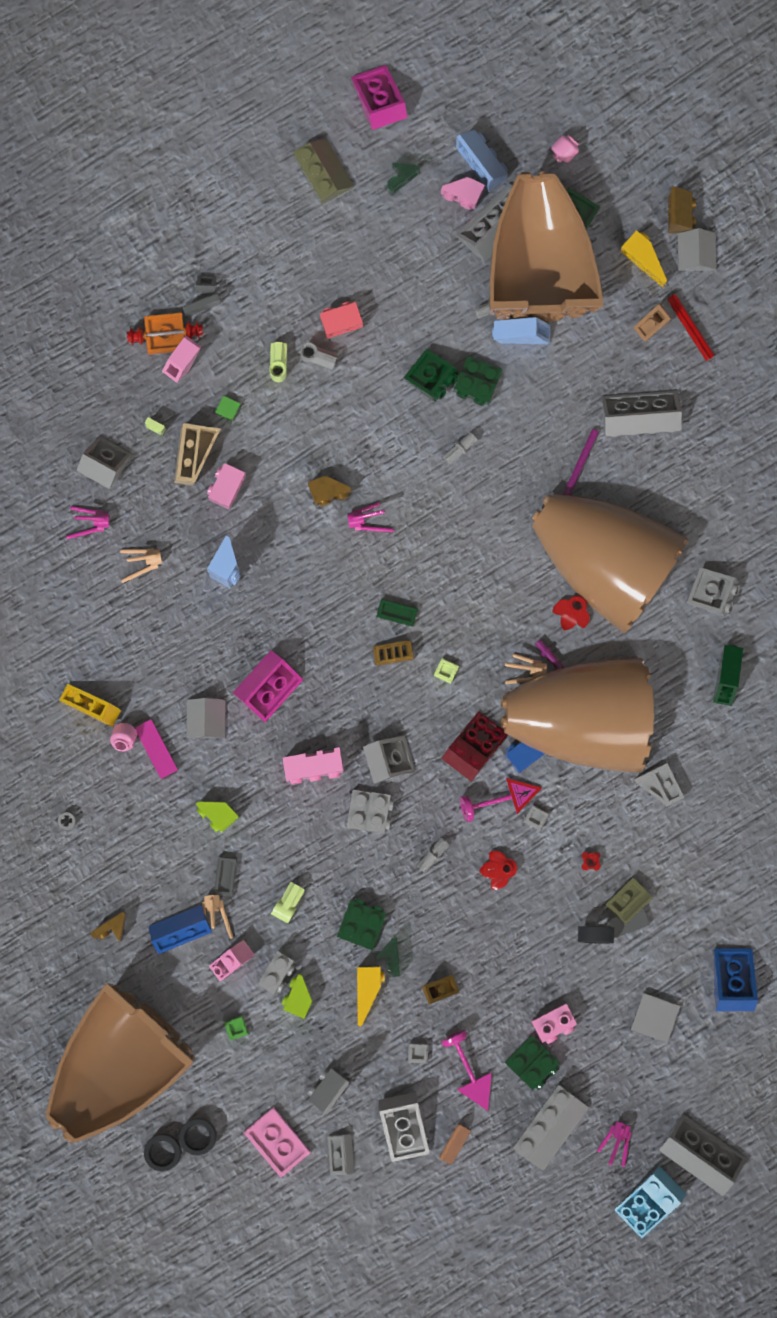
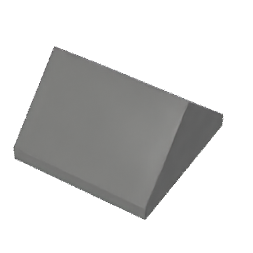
M697 228L677 234L678 271H716L715 232Z
M211 698L187 700L186 738L225 739V700Z

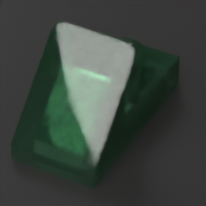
M393 162L392 169L398 177L393 176L389 179L386 191L392 196L418 176L421 168L418 165Z
M394 937L375 959L391 958V962H387L388 973H392V977H400L397 937Z

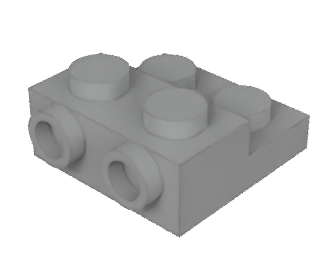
M700 567L687 603L705 609L710 613L726 617L727 613L730 614L733 609V602H731L733 596H737L739 593V582L734 577Z
M353 790L346 828L385 834V830H389L391 819L387 818L388 811H392L394 800L390 799L391 795Z

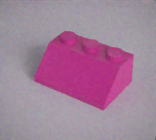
M270 650L234 690L233 694L260 719L266 722L303 679L281 657Z

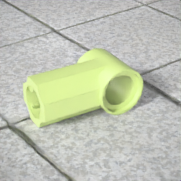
M275 342L271 343L270 377L275 382H282L287 377V343ZM280 368L283 370V373L275 375L273 371Z
M290 882L281 900L279 899L271 915L288 924L305 890Z

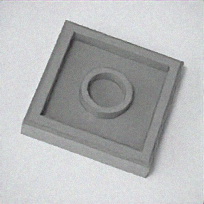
M643 993L630 1030L668 1043L680 1006Z

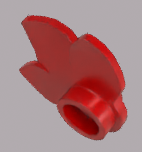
M579 595L573 596L570 600H560L552 610V613L561 616V627L563 630L572 629L576 624L585 629L590 619L586 611L587 601ZM575 602H579L581 604V607L579 609L574 607Z
M491 851L489 852L490 861L483 864L479 872L484 877L491 879V889L497 890L508 884L509 878L515 876L518 867L516 862L512 859H507L504 853ZM506 865L510 866L509 872H506L504 869Z

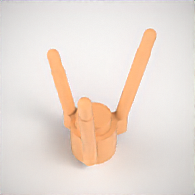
M121 549L120 553H145L143 556L127 558L128 562L146 560V565L150 564V566L122 579L121 582L124 583L152 569H157V565L162 564L159 549Z
M517 654L512 656L532 663L531 666L505 663L506 667L530 670V675H533V677L505 681L506 684L527 682L546 674L547 671L546 663Z
M219 895L204 896L202 907L205 917L206 910L210 912L211 928H215L214 912L219 911L220 908L229 937L233 939L223 900H220Z

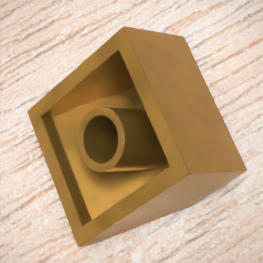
M671 187L668 195V233L678 234L695 228L696 217L692 216V209L696 208V198H692L691 191Z

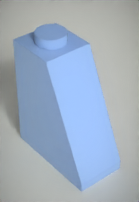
M537 317L494 321L492 336L494 340L503 344H550V325Z

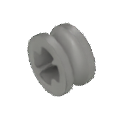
M65 812L59 816L58 824L64 830H71L76 825V818L71 813ZM66 816H70L69 819L72 818V823H69L68 827H65L64 823L62 824V820Z

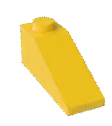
M636 230L621 247L620 252L663 288L666 285L667 279L649 241L650 239L645 233H639Z
M67 684L59 699L60 702L111 727L114 726L121 712L114 705L70 684Z
M357 967L358 1026L363 1025L380 990L381 983H385L384 971H381V967Z

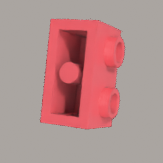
M351 301L342 303L341 307L335 309L329 307L324 309L323 313H320V319L327 339L363 328V322L356 302L351 303Z

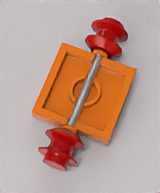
M182 313L144 316L146 331L143 334L140 326H138L136 331H133L130 327V331H127V342L131 343L132 346L134 342H139L142 345L145 339L147 341L148 355L173 353L186 336V333L190 339L193 336H197L200 340V336L203 335V326L198 321L196 325H191L189 321L186 328H184Z

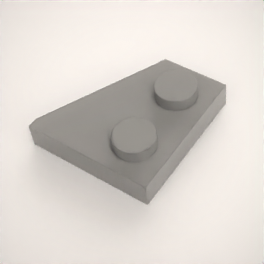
M668 763L634 779L637 784L666 806L685 798Z

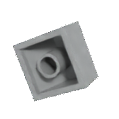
M98 436L83 453L76 471L110 489L118 480L131 457V453Z
M405 735L379 740L363 746L373 783L384 782L415 773Z

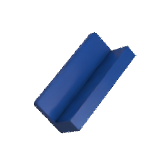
M202 905L148 927L151 942L158 954L212 933Z

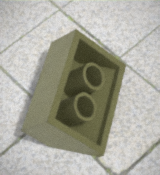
M327 139L309 142L293 151L295 161L321 205L354 188Z

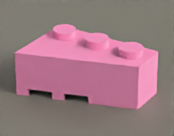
M340 747L330 751L322 750L317 751V753L283 758L286 782H290L291 785L300 784L304 779L314 782L321 780L323 776L333 779L339 778L340 774H343Z

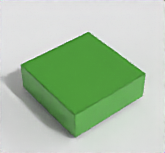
M223 396L215 414L233 422L241 404Z
M243 1016L224 1022L230 1040L248 1035Z

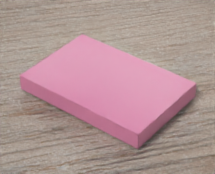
M274 1107L244 1132L280 1177H283L311 1153Z

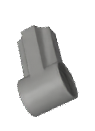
M310 342L303 344L300 350L302 361L311 362L333 370L338 354L317 347ZM305 349H311L314 352V354L308 357L303 353V351Z

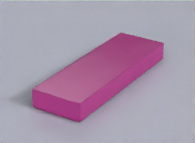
M150 719L135 727L137 735L160 778L163 779L178 771L153 721Z

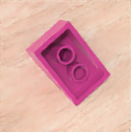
M386 65L351 77L364 114L372 130L407 118L405 102Z

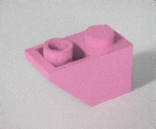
M466 177L443 185L441 194L448 201L453 202L455 200L463 208L475 210L484 192L485 185Z
M185 336L167 360L162 372L175 382L180 381L189 372L201 346Z
M243 940L230 948L209 967L221 982L253 958L255 954Z

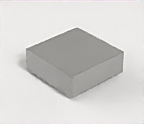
M532 805L523 822L540 831L549 813Z
M409 1043L408 1063H427L428 1044Z

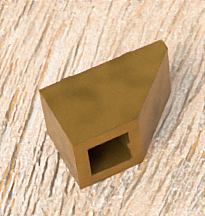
M327 476L308 482L315 506L325 507L331 504L330 501L335 499L342 501L349 498V494H351L349 486Z

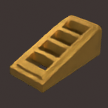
M411 640L373 647L375 666L413 661ZM406 646L407 656L403 657L402 647ZM397 647H398V652H399V657H398V658L395 657V650H394V648H397ZM387 649L391 650L392 659H388ZM379 650H383L384 660L380 661Z

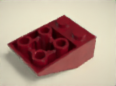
M478 711L449 746L441 759L472 782L508 734L504 733L502 728Z

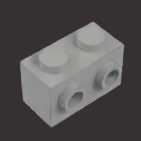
M277 951L257 985L274 995L276 992L280 993L286 984L283 982L286 975L290 976L296 967L293 965L295 961Z

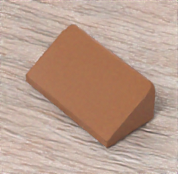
M460 1124L457 1125L441 1152L440 1159L453 1164L471 1131Z

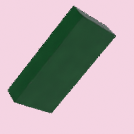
M381 598L376 618L413 627L418 608Z

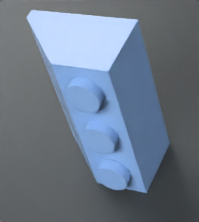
M475 129L457 136L456 148L485 185L488 192L507 180V167L503 162L499 163L496 159L497 154L495 151L487 147L484 136L481 133H477Z
M225 536L207 570L210 578L231 588L232 584L236 585L239 581L240 573L230 538Z

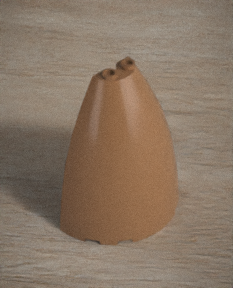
M547 171L539 172L538 176H532L530 172L518 174L506 199L493 242L489 281L490 314H496V318L500 320L537 317L544 322L561 321L562 318L568 315L569 318L584 316V313L588 312V310L592 313L603 307V297L591 241L569 194L556 174H550Z
M548 494L542 502L545 505L542 511L537 510L532 517L534 520L532 527L543 548L573 590L582 596L602 617L625 634L632 626L631 623L637 620L643 612V605H647L675 565L676 558L683 552L688 539L664 524L620 505L580 496L552 494L551 496Z
M620 658L574 664L548 672L504 694V697L501 698V708H505V716L501 717V727L504 728V733L557 759L599 769L640 773L646 766V763L643 762L644 759L649 757L651 744L648 742V738L653 735L654 724L652 685L648 684L650 678L649 669L647 666H643L644 660L642 658Z
M106 983L87 1009L66 1046L52 1085L45 1117L49 1120L50 1126L56 1130L60 1128L64 1132L62 1136L70 1143H76L97 1135L143 1110L174 1084L196 1060L194 1055L191 1056L193 1052L191 1047L186 1042L180 1041L182 1036L164 1018L147 1004L137 1003L138 999L128 991H118L119 987L113 984Z

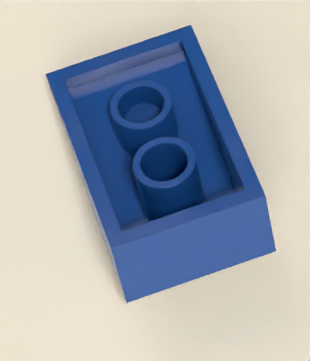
M714 949V997L716 1011H755L758 996L753 949Z

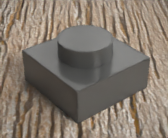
M198 275L196 292L215 293L217 276Z

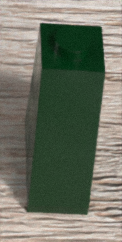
M724 645L713 703L732 706L739 687L743 648L736 645Z

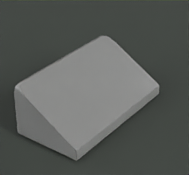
M351 1134L328 1136L330 1175L353 1174L354 1163Z

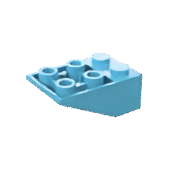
M658 1166L614 1210L643 1238L680 1205L687 1194Z

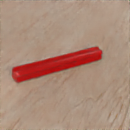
M676 294L671 295L667 300L706 361L712 359L714 352Z

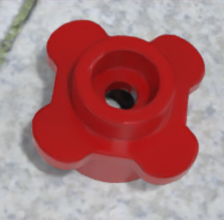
M582 853V869L584 871L588 869L598 871L601 867L599 864L600 853Z

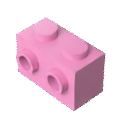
M224 463L223 467L218 468L215 475L217 480L215 484L210 485L207 494L209 495V501L230 510L246 474Z
M567 1004L531 1021L541 1042L546 1041L547 1044L557 1040L556 1035L562 1032L566 1035L574 1031V1026L577 1025Z

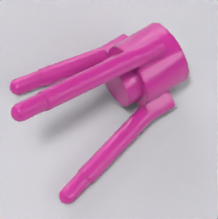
M380 502L358 510H352V513H347L349 527H355V531L394 532L392 528L361 526V524H365L364 518L385 513V510L366 514L362 513L380 506Z
M71 506V510L94 514L93 516H75L74 519L93 520V526L97 527L67 535L66 539L104 531V528H109V512Z
M616 1122L615 1126L611 1125L610 1131L597 1149V1152H601L614 1133L613 1137L617 1140L608 1163L609 1166L613 1164L620 1142L624 1141V1139L622 1167L626 1165L629 1139L632 1133H630V1126L620 1122Z

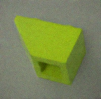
M226 802L196 803L198 807L196 811L203 819L206 816L210 819L211 823L209 825L216 833L219 830L224 833L239 819V816Z
M298 974L297 977L293 976L289 985L292 990L289 995H285L281 1005L284 1006V1011L305 1019L312 1004V999L303 976Z

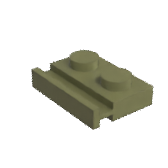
M632 878L606 903V907L627 925L653 899V896Z

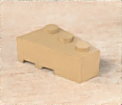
M182 424L174 483L193 486L220 432V428Z

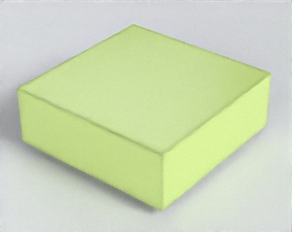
M149 417L145 421L146 428L159 435H163L166 431L164 425Z
M442 658L434 676L451 684L459 666Z

